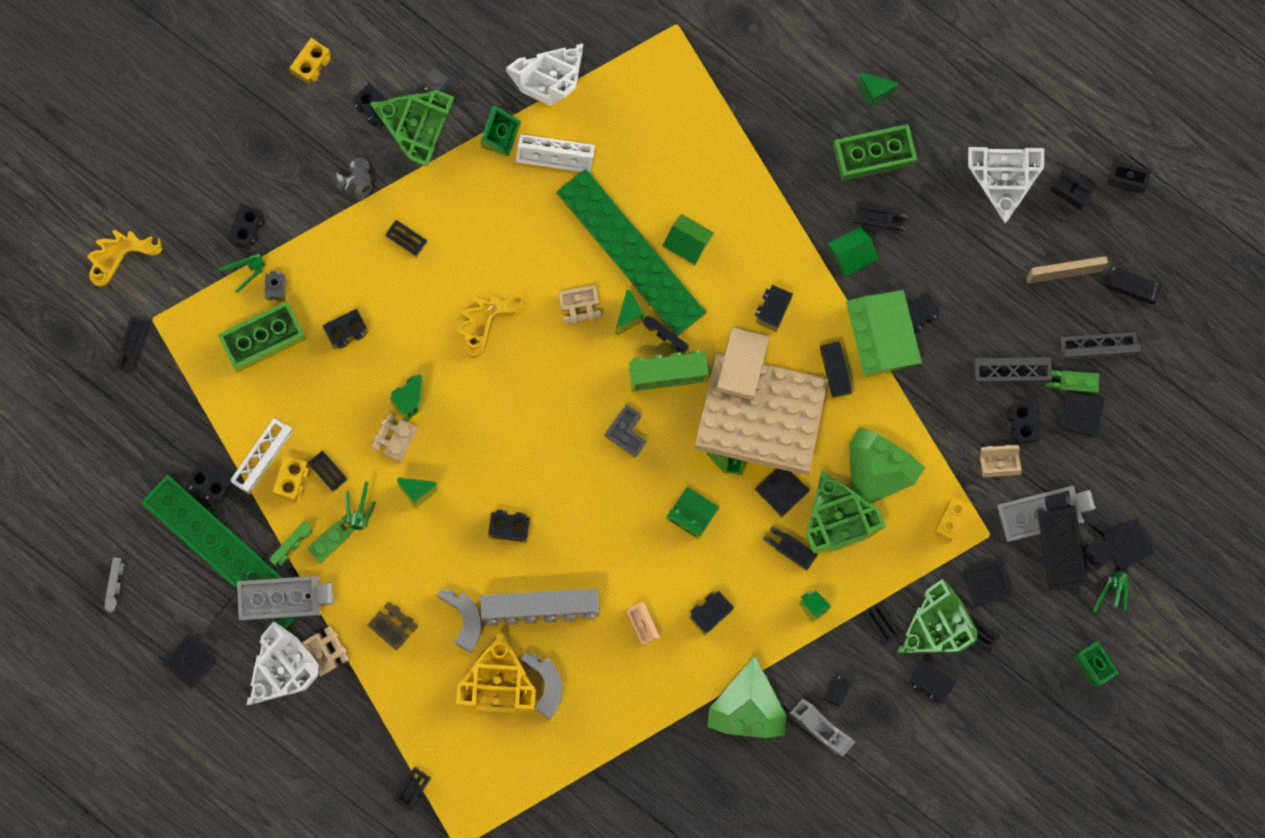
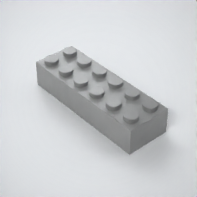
M598 588L480 595L482 623H486V626H497L498 622H505L506 625H516L517 621H525V624H535L537 620L553 623L556 622V619H564L565 622L576 621L575 618L583 617V620H595V617L599 616Z

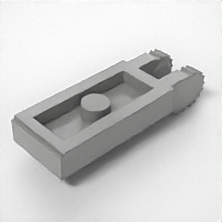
M116 557L112 561L104 605L105 610L109 613L116 611L117 601L114 597L115 594H119L121 585L117 581L118 576L123 575L124 570L121 558Z

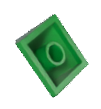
M861 72L857 87L871 109L892 98L898 82Z
M493 106L480 140L481 148L509 156L521 121L499 107Z
M681 214L672 225L662 247L696 265L714 232Z
M861 227L827 243L844 277L878 261L872 239Z
M626 290L616 325V334L619 335L643 322L644 313L630 290Z
M397 477L398 487L415 508L437 492V484L434 481Z
M1098 641L1073 656V659L1093 689L1119 674Z

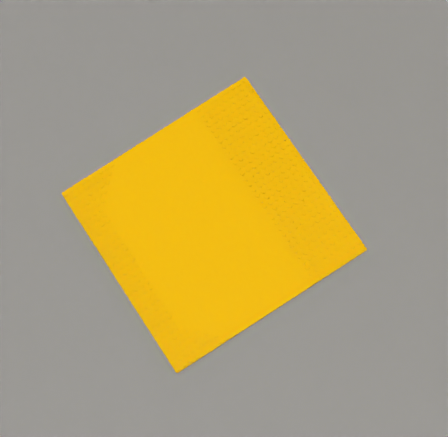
M673 25L577 80L576 89L552 106L538 101L513 115L521 123L509 156L481 148L480 140L483 134L481 133L429 162L428 166L420 167L263 255L262 259L266 265L262 267L263 272L258 274L239 292L235 290L255 272V270L251 271L248 265L153 317L154 325L237 469L274 418L292 428L293 433L251 493L281 545L303 522L310 523L313 529L311 534H309L310 536L301 539V545L297 550H291L288 557L300 577L319 576L318 585L333 584L334 604L319 605V611H321L328 627L331 626L333 631L337 632L340 644L347 650L346 654L351 667L411 771L414 767H417L427 776L432 777L423 792L450 838H479L719 697L754 655L762 670H765L990 536L988 529L893 374L888 372L869 378L864 376L846 305L847 299L679 25ZM520 134L595 145L590 173L706 311L702 318L678 337L689 345L688 352L684 354L681 351L682 355L690 354L689 352L694 350H701V353L706 352L709 373L707 382L631 392L628 366L632 359L644 358V360H648L656 355H663V358L671 357L670 354L678 352L671 348L672 343L668 340L664 342L656 336L658 332L649 331L645 328L643 322L620 335L616 334V325L626 290L632 292L644 313L643 319L645 316H650L668 330L670 329L556 194V191L581 172L516 162ZM681 214L714 232L696 265L662 247L672 225ZM395 220L427 240V244L424 245L417 257L385 237V234ZM396 226V230L420 245V241ZM393 232L391 233V235H393L394 237H396L412 249H417L405 240H403L402 238H400L399 236H397L396 234H394ZM270 271H280L281 274H285L286 300H266L265 274H270ZM596 285L599 305L592 306L593 311L601 310L602 317L595 318L594 321H579L578 324L574 325L572 323L564 324L563 317L570 316V312L561 311L558 292ZM772 285L793 293L777 332L756 323L757 317L754 316L758 306H763L765 302L762 297L766 288L770 290ZM514 294V301L520 302L522 294L524 303H527L525 310L515 314H496L491 320L483 353L477 357L469 356L464 350L465 337L457 332L459 325L464 321H468L467 318L461 316V312L468 308L479 307L474 302L475 297L490 302L489 296L494 295L501 301H505ZM288 301L306 340L236 373L218 334ZM586 307L575 309L576 314L587 312ZM357 309L367 327L368 333L361 340L356 341L354 339L348 342L349 345L342 349H333L322 325ZM357 322L350 325L351 330H357L360 327V324ZM732 327L769 336L763 364L826 379L827 376L820 345L839 341L842 348L852 394L833 398L827 383L809 475L792 472L810 491L782 518L755 491L777 468L745 461L743 475L723 473L710 459L707 452L694 449L716 353L725 355ZM335 331L332 337L335 339H339L342 337L343 333L341 331ZM420 374L424 383L421 411L407 421L418 427V430L400 463L383 454L386 449L385 446L381 445L379 451L372 449L375 442L373 439L375 435L379 434L382 428L381 423L383 420H386L388 414L395 416L392 424L396 426L400 419L403 420L391 405V393L396 388L405 386L407 384L406 381L411 376ZM626 404L642 415L632 432L647 441L636 458L604 437ZM276 424L271 430L272 438L277 437L282 430ZM860 427L881 435L911 454L925 467L915 485L871 503V505L879 508L886 525L885 528L861 542L833 552L817 553V557L807 571L783 556L763 540L767 536L777 543L781 541L782 538L774 535L769 530L774 526L811 549L806 534L821 470L851 489L849 443ZM389 430L385 439L390 441L394 432ZM270 441L263 442L260 445L261 453H266L271 445ZM322 450L348 479L334 492L330 490L308 464ZM284 456L307 462V468L310 469L307 480L303 479L301 485L304 487L301 498L297 497L296 502L275 496L272 492ZM259 457L251 458L249 461L250 469L256 467L260 461ZM323 457L320 458V460L332 472V474L339 481H341L342 479L340 478V476L333 470V468L326 462V460ZM316 462L314 465L334 487L336 483ZM293 466L290 469V473L293 475L300 472V467ZM248 473L241 474L244 481H246L249 477ZM397 477L434 481L437 484V492L415 508L398 487ZM365 481H368V490L363 510L365 516L372 501H375V505L367 527L361 531L355 530L340 547L320 563L307 548L334 523H337L347 514L346 491L349 492L351 515L354 511H359ZM287 484L284 487V492L291 493L294 490V485ZM686 487L719 506L718 511L699 540L666 519ZM955 497L970 505V508L950 543L934 535V532L950 500ZM504 510L510 515H515L516 512L527 514L526 517H530L527 543L488 538L491 512ZM497 520L494 526L502 529L505 526V522ZM520 522L513 526L514 530L518 532L522 531L525 527ZM347 523L341 526L344 532L349 528ZM598 588L599 616L595 617V620H583V617L575 618L576 621L565 622L564 619H556V622L553 623L537 620L535 624H525V621H517L516 625H506L505 622H498L497 626H486V623H482L480 595ZM441 589L444 591L450 589L457 594L456 598L463 592L477 607L481 620V634L472 654L455 644V640L463 627V617L456 608L437 597ZM719 590L732 604L734 610L704 636L689 619L692 615L690 611L698 604L702 606L706 602L704 598L712 591L716 593ZM808 591H811V593L817 591L831 605L829 611L813 623L799 605L802 600L801 596ZM641 602H644L660 636L643 646L626 610ZM500 632L504 635L506 642L511 647L526 676L536 690L535 706L543 696L545 690L544 680L536 671L523 663L521 658L525 653L528 655L533 653L541 659L539 661L541 664L547 658L556 667L562 682V698L559 708L551 720L535 709L534 711L518 714L477 712L456 705L457 685L464 679L472 666L494 642ZM422 778V780H421L420 783H419L420 786H421V784H422L423 781H424L423 778Z

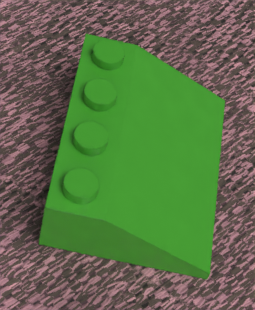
M904 290L846 301L863 374L866 378L922 364Z

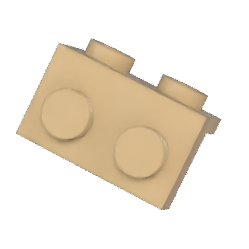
M1019 445L981 448L980 464L982 476L1021 475Z

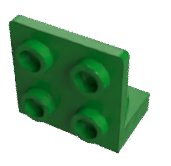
M686 487L666 519L699 540L718 511L719 506Z

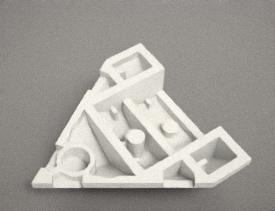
M583 44L576 45L575 49L566 50V48L536 54V58L528 60L525 57L519 58L509 65L506 71L522 93L552 106L576 89Z
M968 147V167L1005 224L1043 170L1044 148H1025L1022 150Z
M272 622L261 636L260 655H257L251 682L253 688L251 698L248 697L247 705L305 691L318 676L319 664L296 636L276 622Z

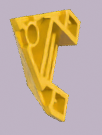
M502 632L498 634L494 642L485 650L468 674L457 685V706L477 712L506 714L534 711L536 690L526 676L511 647L506 642Z

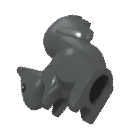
M356 157L350 161L349 171L352 173L350 176L345 177L340 173H336L337 189L347 192V196L354 192L359 201L363 200L372 189L371 177L367 172L370 168V163L366 158Z

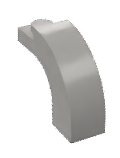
M441 589L437 597L456 608L463 617V627L455 640V644L472 654L481 634V620L477 607L463 592L456 598L457 594L450 589H446V591Z
M525 653L521 661L536 671L543 678L545 684L543 696L536 704L535 710L551 720L558 710L562 698L560 675L553 663L547 658L541 664L539 662L541 659L536 655Z
M804 699L790 712L811 735L835 754L837 753L843 757L855 743L851 737L832 725L812 704Z

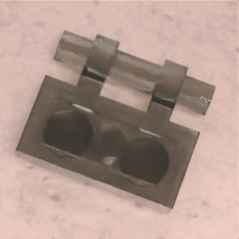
M387 602L384 608L389 613L385 616L379 611L367 626L395 651H398L409 638V635L404 631L409 628L414 632L418 626L410 616L407 617L400 611L401 608L397 605L394 606L391 602ZM394 616L402 622L399 627L391 621Z

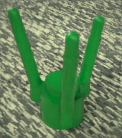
M259 252L249 258L218 269L221 272L247 264L251 271L255 270L235 290L236 292H239L258 274L263 272L262 267L266 265Z
M365 481L359 511H354L352 515L349 492H345L346 523L353 530L361 531L367 527L375 505V501H372L365 516L363 510L368 490V481Z
M1113 572V576L1108 577L1107 584L1093 608V613L1097 611L1111 585L1113 589L1117 590L1114 608L1118 607L1120 593L1123 591V611L1126 612L1129 585L1127 574Z

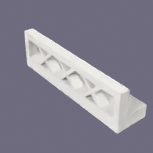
M520 134L516 162L579 172L586 169L591 173L595 145Z
M274 418L230 481L247 494H250L293 433L292 428ZM276 424L282 430L277 437L272 438L271 430ZM270 441L271 445L266 453H261L260 445L263 442ZM259 457V463L254 469H250L249 461L251 458ZM248 473L249 477L243 485L236 481L240 474Z

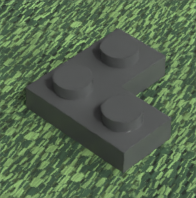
M626 404L604 437L636 458L647 443V441L632 432L642 415Z

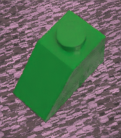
M811 591L806 592L801 596L802 600L799 603L812 623L831 608V605L817 591L813 593Z

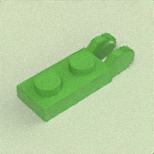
M1052 371V377L1060 378V383H1045V388L1060 389L1059 391L1098 393L1099 373Z
M347 514L337 523H334L307 548L320 563L328 558L355 531L349 527L344 532L341 528L346 523Z
M303 522L270 558L273 566H282L289 558L287 555L290 551L297 550L301 545L300 540L310 536L309 534L313 530L310 523Z

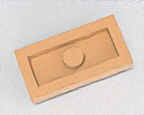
M644 602L638 603L626 610L642 646L660 637Z

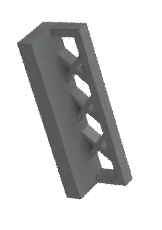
M1136 332L1060 338L1062 361L1135 356L1141 352L1140 344H1137ZM1132 337L1133 345H1122L1120 342L1123 338ZM1105 339H1111L1116 344L1104 347L1101 343ZM1086 340H1092L1097 346L1085 348L1082 345ZM1072 341L1078 347L1076 349H1066L1065 342Z
M1051 357L973 359L975 382L1052 380ZM1038 366H1047V376H1039L1034 370ZM979 367H988L992 373L988 377H979ZM1000 367H1007L1011 372L1007 377H1001L996 371ZM1018 367H1026L1030 372L1025 377H1021L1015 371ZM1031 373H1033L1036 377H1029V376H1030Z

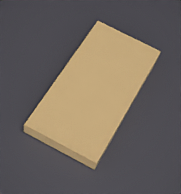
M1107 257L1035 267L1027 275V283L1102 272L1108 264Z
M732 327L716 391L754 400L769 336Z

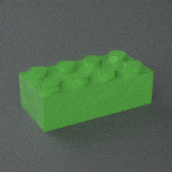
M909 124L837 139L833 144L842 181L915 166L917 162Z
M288 301L218 334L236 373L306 340Z
M701 350L690 351V354L687 355L673 353L670 354L671 357L663 358V355H656L648 360H644V358L632 359L628 366L631 392L707 382L709 373L706 352L701 353Z

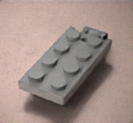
M1069 486L997 505L1007 543L1040 535L1036 511H1047L1045 496L1065 493L1067 504L1076 506L1078 524L1085 523L1081 513L1096 509L1091 490L1076 494L1075 487Z
M319 576L237 581L239 621L321 616L319 605L334 604L333 584L318 585ZM307 594L311 595L310 599L306 598Z

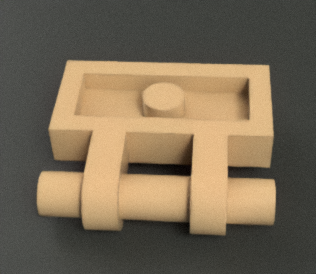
M596 285L558 292L561 311L570 312V316L563 317L564 324L572 323L574 325L578 324L579 321H594L595 318L602 317L601 310L593 311L592 306L599 305ZM586 307V313L576 314L575 309Z
M388 414L386 420H383L381 423L382 428L379 434L375 435L373 439L375 442L372 449L379 451L381 445L385 446L386 449L383 454L401 463L418 427L401 419L396 426L392 424L395 416ZM389 430L394 432L390 441L385 439Z
M331 626L324 629L327 637L323 638L321 633H317L302 642L307 651L319 664L318 673L320 677L339 667L335 659L340 658L342 663L349 661L346 654L347 650L345 647H342L338 640L337 632H334ZM330 642L335 649L334 653H331L327 646Z

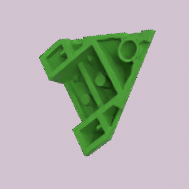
M434 90L381 102H372L370 105L409 160L428 166L454 97Z
M860 427L849 443L851 490L870 504L904 488L915 485L925 469L911 454L881 435Z
M821 470L806 534L813 553L836 551L866 540L886 527L879 508L871 505L863 497Z
M941 579L927 589L924 595L926 598L921 608H918L906 633L907 638L903 646L899 647L897 653L962 652L977 641V629L961 599L944 579Z
M755 655L726 687L720 697L709 707L708 728L726 734L759 738L785 736L787 715Z

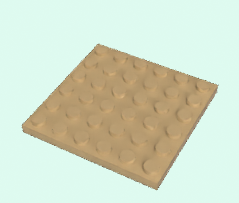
M716 353L694 449L809 475L828 379L762 364L754 400L716 391L725 355Z

